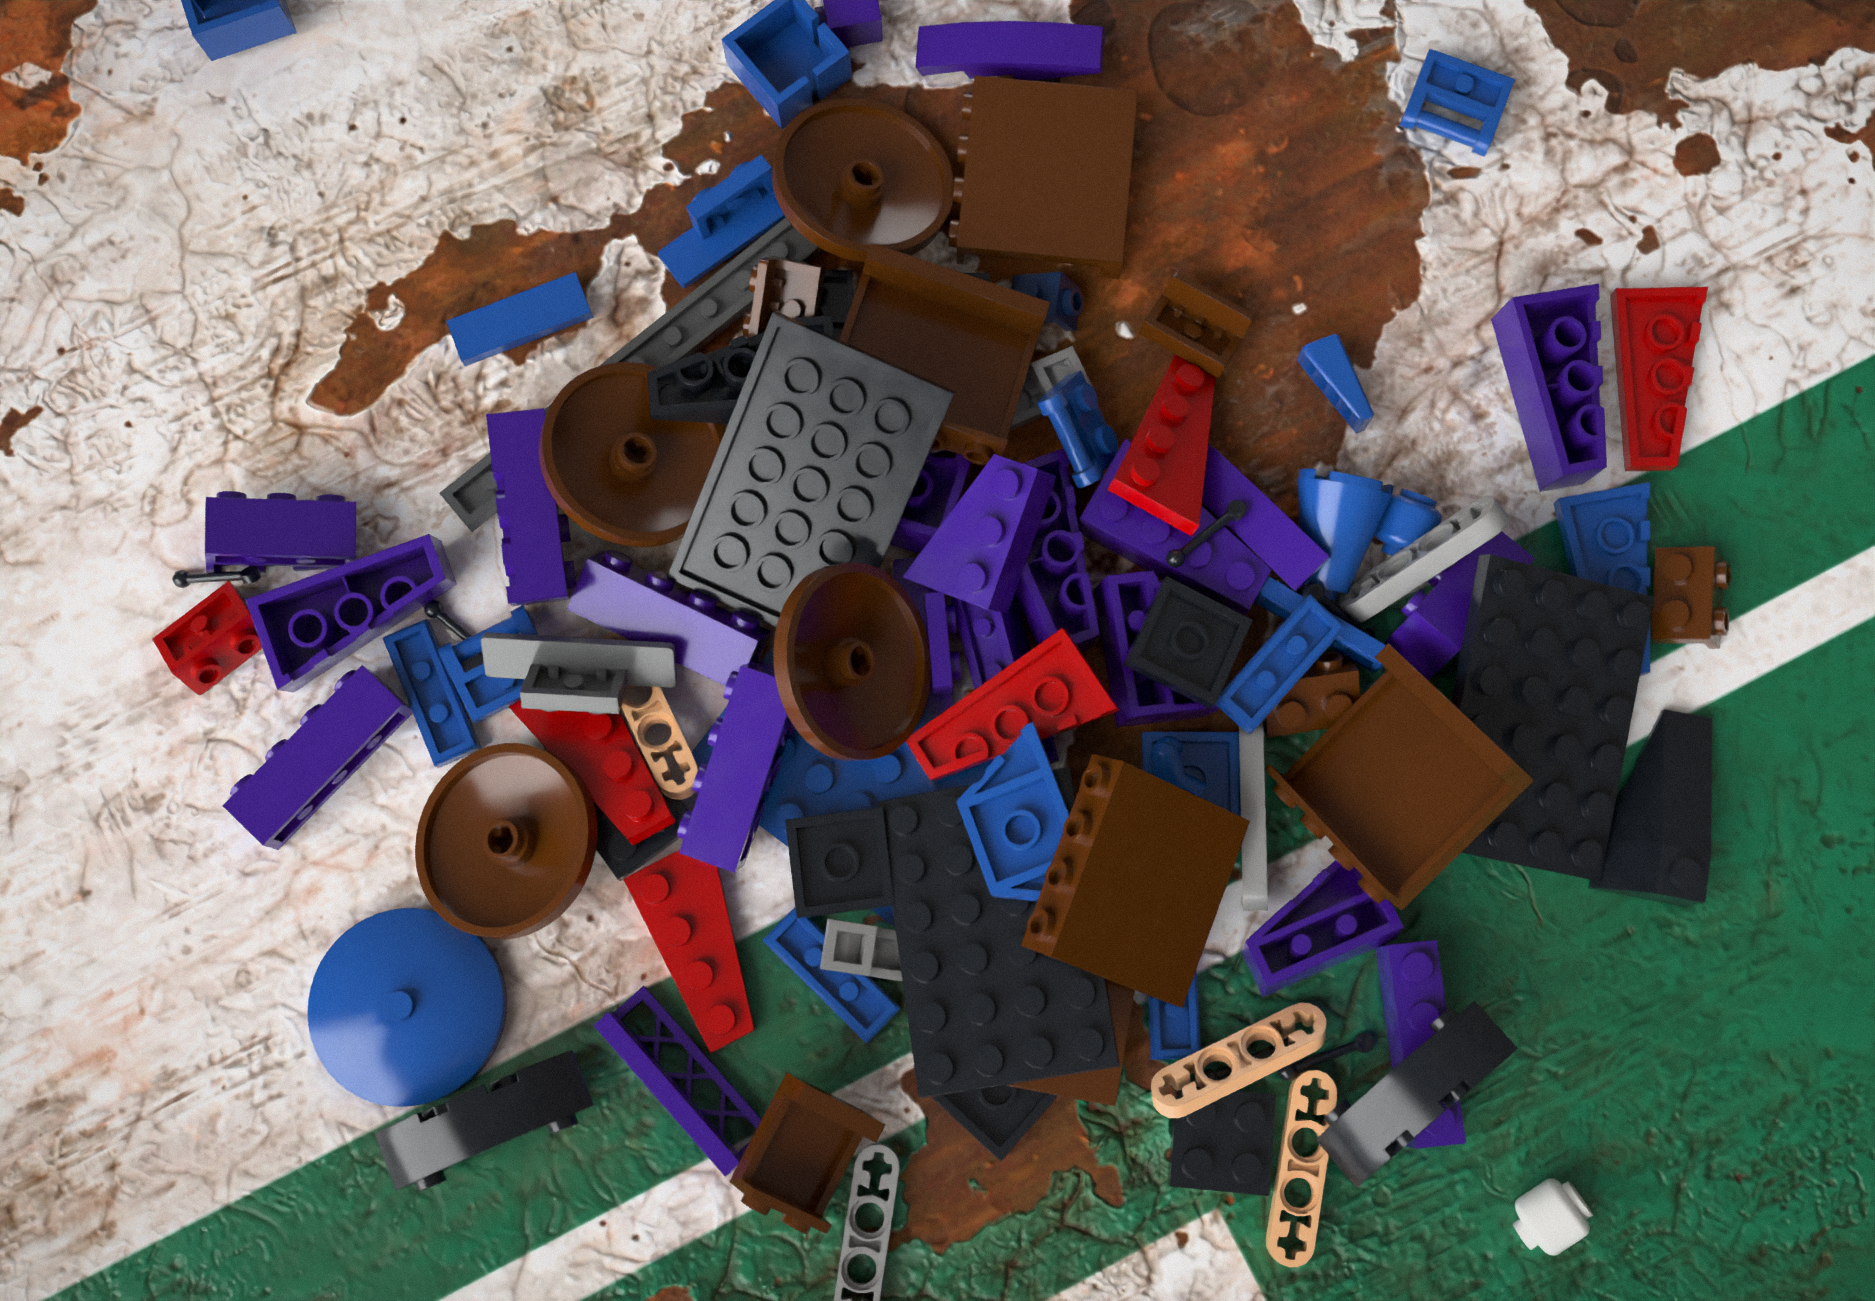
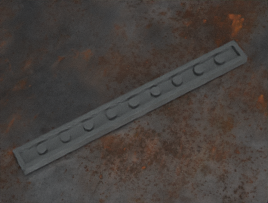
M784 218L601 365L618 362H636L660 368L696 354L752 309L754 293L750 292L749 288L750 276L753 267L758 265L760 258L778 256L809 263L824 250L807 240L793 227L787 218ZM551 404L544 409L545 414H547ZM491 454L486 455L439 493L471 532L497 513L495 494L497 484L493 477Z

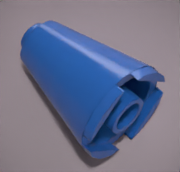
M1300 469L1297 479L1299 528L1330 556V559L1303 586L1309 582L1318 583L1323 587L1324 595L1330 601L1336 602L1338 593L1348 594L1391 500L1394 486L1391 484L1383 485V482L1341 472L1330 471L1327 477L1316 475L1317 469Z

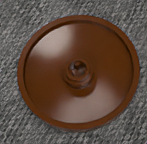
M839 98L821 102L807 108L798 114L783 131L772 163V185L775 197L781 210L793 227L819 248L852 261L865 262L871 242L910 256L921 251L940 233L953 204L954 177L946 153L936 138L910 115L897 108L873 100Z
M636 362L610 363L589 369L571 380L559 392L551 404L541 427L539 462L542 475L552 497L565 514L587 532L612 543L631 547H652L668 544L683 538L725 429L723 424L651 420L647 372L659 367Z
M847 562L822 567L807 575L793 589L780 613L773 648V664L777 689L792 724L811 746L834 759L844 761L871 760L892 753L916 729L925 710L930 690L931 659L929 642L924 623L913 600L906 590L885 571L859 562Z
M519 743L497 744L480 749L460 760L441 778L433 789L422 811L416 833L415 861L417 874L423 892L431 906L453 927L484 938H519L537 932L551 924L577 898L587 881L594 862L598 831L596 812L591 795L581 777L569 764L556 755L534 746Z

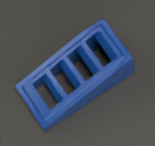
M1335 333L1303 346L1297 358L1300 366L1357 434L1365 431L1374 413L1339 335L1337 336Z

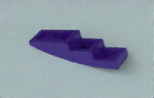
M1029 21L961 22L919 26L915 68L922 76L964 71L969 79H974L975 76L993 77L1012 74L1015 79L1029 81L1103 73L1105 30L1101 26Z
M1208 443L1202 503L1220 518L1226 513V509L1231 501H1242L1247 509L1245 516L1240 521L1231 520L1226 526L1297 592L1330 559V556Z

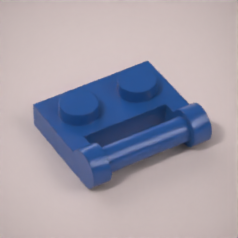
M1429 49L1399 126L1412 130L1413 127L1423 129L1472 147V153L1485 157L1515 79ZM1425 100L1483 122L1482 126L1478 130L1421 109Z
M1080 370L1065 376L1036 402L1042 415H1048L1074 469L1071 475L1077 488L1088 486L1102 478V471L1113 461L1119 451L1116 435L1113 429L1106 424L1098 407L1096 392L1086 382Z
M524 605L511 611V617L456 645L449 642L437 648L472 721L476 724L521 700L520 691L525 679L488 677L485 674L484 663L466 672L463 662L482 653L481 639L486 632L539 635Z

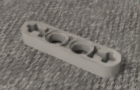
M1493 496L1479 498L1415 540L1409 546L1353 581L1348 594L1341 593L1339 596V606L1356 623L1371 618L1495 537L1506 526L1509 516Z
M1261 722L1250 734H1247L1239 727L1241 817L1250 821L1242 842L1243 911H1268L1263 722Z
M882 1143L871 1144L865 1147L855 1162L834 1301H852L853 1296H842L843 1287L856 1293L874 1292L873 1301H880L900 1172V1160L896 1152L890 1146ZM875 1152L883 1153L884 1162L892 1164L891 1173H883L879 1185V1190L889 1189L888 1199L876 1194H858L859 1184L867 1188L870 1187L871 1171L864 1169L863 1163L864 1160H872ZM874 1203L882 1209L884 1222L878 1230L867 1232L857 1225L855 1214L862 1204ZM857 1254L870 1256L876 1264L875 1276L866 1283L854 1281L848 1273V1262ZM864 1297L862 1298V1301H870Z

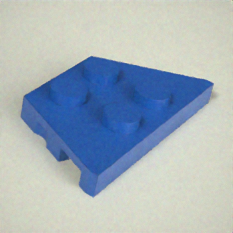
M1031 722L1020 731L1021 735L1002 756L998 755L985 769L984 776L977 783L972 784L956 801L988 889L994 898L1038 900L1045 882L1046 871L1052 863L1063 834L1064 823L1070 815L1037 728Z

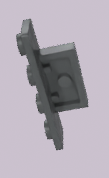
M490 632L484 633L481 639L486 676L525 679L520 691L522 708L541 709L547 712L561 710L590 712L592 714H619L628 685L673 688L677 681L676 654L673 643Z

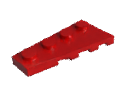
M679 849L623 880L709 1052L714 1053L752 1033L756 1028L743 971L740 966L732 923L730 922L719 869L717 866L680 854Z

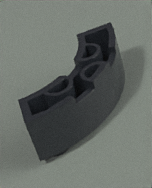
M1475 1001L1460 1013L1453 1007L1446 1010L1429 1026L1435 1033L1397 1065L1353 1105L1345 1099L1323 1118L1329 1127L1316 1141L1356 1188L1446 1111L1440 1103L1441 1101L1449 1109L1518 1049Z
M573 1050L517 1070L515 1073L489 1084L490 1093H488L485 1084L450 1098L441 1105L423 1113L410 1116L376 1133L375 1136L395 1191L415 1184L417 1192H421L446 1181L444 1171L545 1127H548L550 1135H553L578 1124L576 1114L594 1106Z

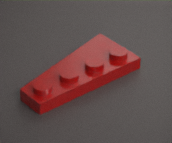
M1708 287L1616 288L1610 294L1625 471H1671L1678 466L1687 408L1685 407L1688 387L1692 385L1694 373L1692 363L1695 345L1699 342L1702 323H1699L1702 305L1706 302Z
M1175 354L1107 490L1192 536L1200 525L1215 376Z
M1061 628L910 735L905 742L928 778L932 781H937L995 759L998 755L1002 756L1021 735L1020 731L1031 722L1035 724L1042 741L1120 711V708L1068 631Z
M521 700L508 706L549 753L564 760L577 772L585 783L593 802L632 845L676 822L620 711L619 714H592L590 712L561 710L547 712L541 709L522 708Z

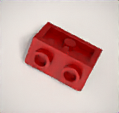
M227 581L152 638L171 673L197 695L204 694L262 649L247 602L240 590L230 581Z

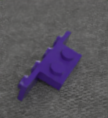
M916 558L895 559L892 563L893 577L913 600L927 633L931 659V682L925 709L937 717L953 706L952 681L961 680L959 651L950 652L948 634L957 633L954 605H945L944 593L903 578V575Z

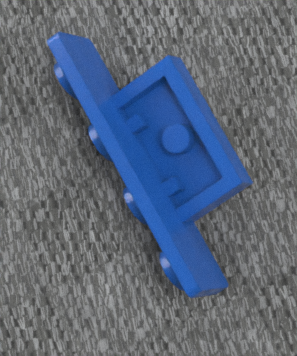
M759 155L751 162L746 161L739 164L725 180L713 188H705L696 194L692 202L686 206L693 227L659 250L658 256L682 288H687L786 218L775 197L772 185V167L764 157Z

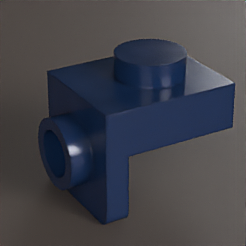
M1062 272L1013 275L1012 290L1050 302L1044 323H1056L1066 332L1076 331L1078 317L1082 313L1084 304L1082 290Z

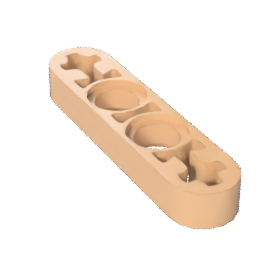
M610 632L602 638L629 640L614 632ZM628 685L621 707L659 788L664 795L671 799L681 800L690 797L695 793L692 788L699 768L661 688L651 687L653 691L650 699L644 704L634 705L629 703L626 698L628 690L633 686ZM663 723L670 726L672 730L669 740L659 746L647 743L645 739L647 730L654 724ZM672 754L679 768L682 771H687L684 774L686 782L681 785H677L674 780H668L671 777V771L664 758Z
M1310 1003L1291 1005L1162 1068L1155 1074L1151 1082L1152 1102L1155 1109L1161 1115L1168 1118L1184 1117L1316 1052L1323 1046L1326 1040V1018L1324 1013L1317 1006ZM1301 1022L1305 1027L1313 1025V1033L1307 1035L1302 1029L1295 1031V1024ZM1288 1037V1046L1285 1047L1283 1039ZM1265 1040L1274 1046L1275 1051L1268 1058L1258 1059L1251 1056L1247 1048L1254 1041ZM1221 1061L1228 1064L1232 1072L1223 1080H1213L1208 1078L1203 1070L1209 1063ZM1190 1074H1195L1200 1090H1197L1195 1081L1190 1082ZM1172 1085L1174 1089L1182 1090L1183 1097L1175 1099L1172 1094L1166 1095L1165 1088Z
M1305 1070L1298 1073L1291 1081L1288 1091L1266 1234V1247L1270 1256L1278 1263L1287 1267H1299L1306 1264L1313 1255L1316 1243L1328 1154L1319 1144L1317 1151L1313 1155L1308 1157L1299 1156L1293 1149L1292 1138L1294 1133L1301 1128L1308 1127L1319 1137L1329 1127L1324 1119L1322 1120V1125L1308 1119L1295 1120L1296 1110L1307 1113L1308 1097L1301 1095L1300 1089L1302 1085H1310L1312 1078L1318 1079V1088L1325 1090L1324 1099L1315 1100L1313 1114L1323 1115L1324 1118L1336 1107L1337 1087L1327 1073L1319 1070ZM1294 1178L1305 1179L1311 1188L1310 1200L1301 1207L1291 1206L1284 1196L1286 1184ZM1281 1210L1295 1216H1308L1307 1225L1296 1221L1295 1237L1303 1241V1246L1301 1250L1293 1249L1291 1257H1285V1249L1277 1245L1279 1237L1288 1236L1291 1222L1287 1219L1280 1220Z

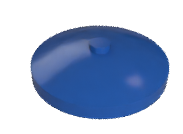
M419 908L389 910L375 914L355 924L334 942L321 960L315 972L308 998L307 1016L310 1037L315 1052L327 1072L336 1082L357 1097L376 1104L393 1107L424 1105L441 1100L459 1091L470 1083L490 1061L505 1027L507 991L499 962L493 951L480 936H475L453 927L435 911Z

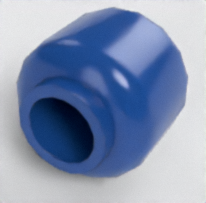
M1403 488L1399 495L1392 494L1374 535L1377 540L1384 543L1381 552L1392 556L1441 524L1442 515L1435 509L1437 501Z

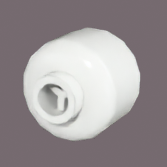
M1549 1178L1516 1200L1515 1210L1520 1219L1514 1222L1513 1226L1530 1250L1539 1245L1545 1253L1555 1256L1587 1236L1590 1230L1587 1219L1593 1216V1214L1569 1181L1561 1184L1558 1180Z

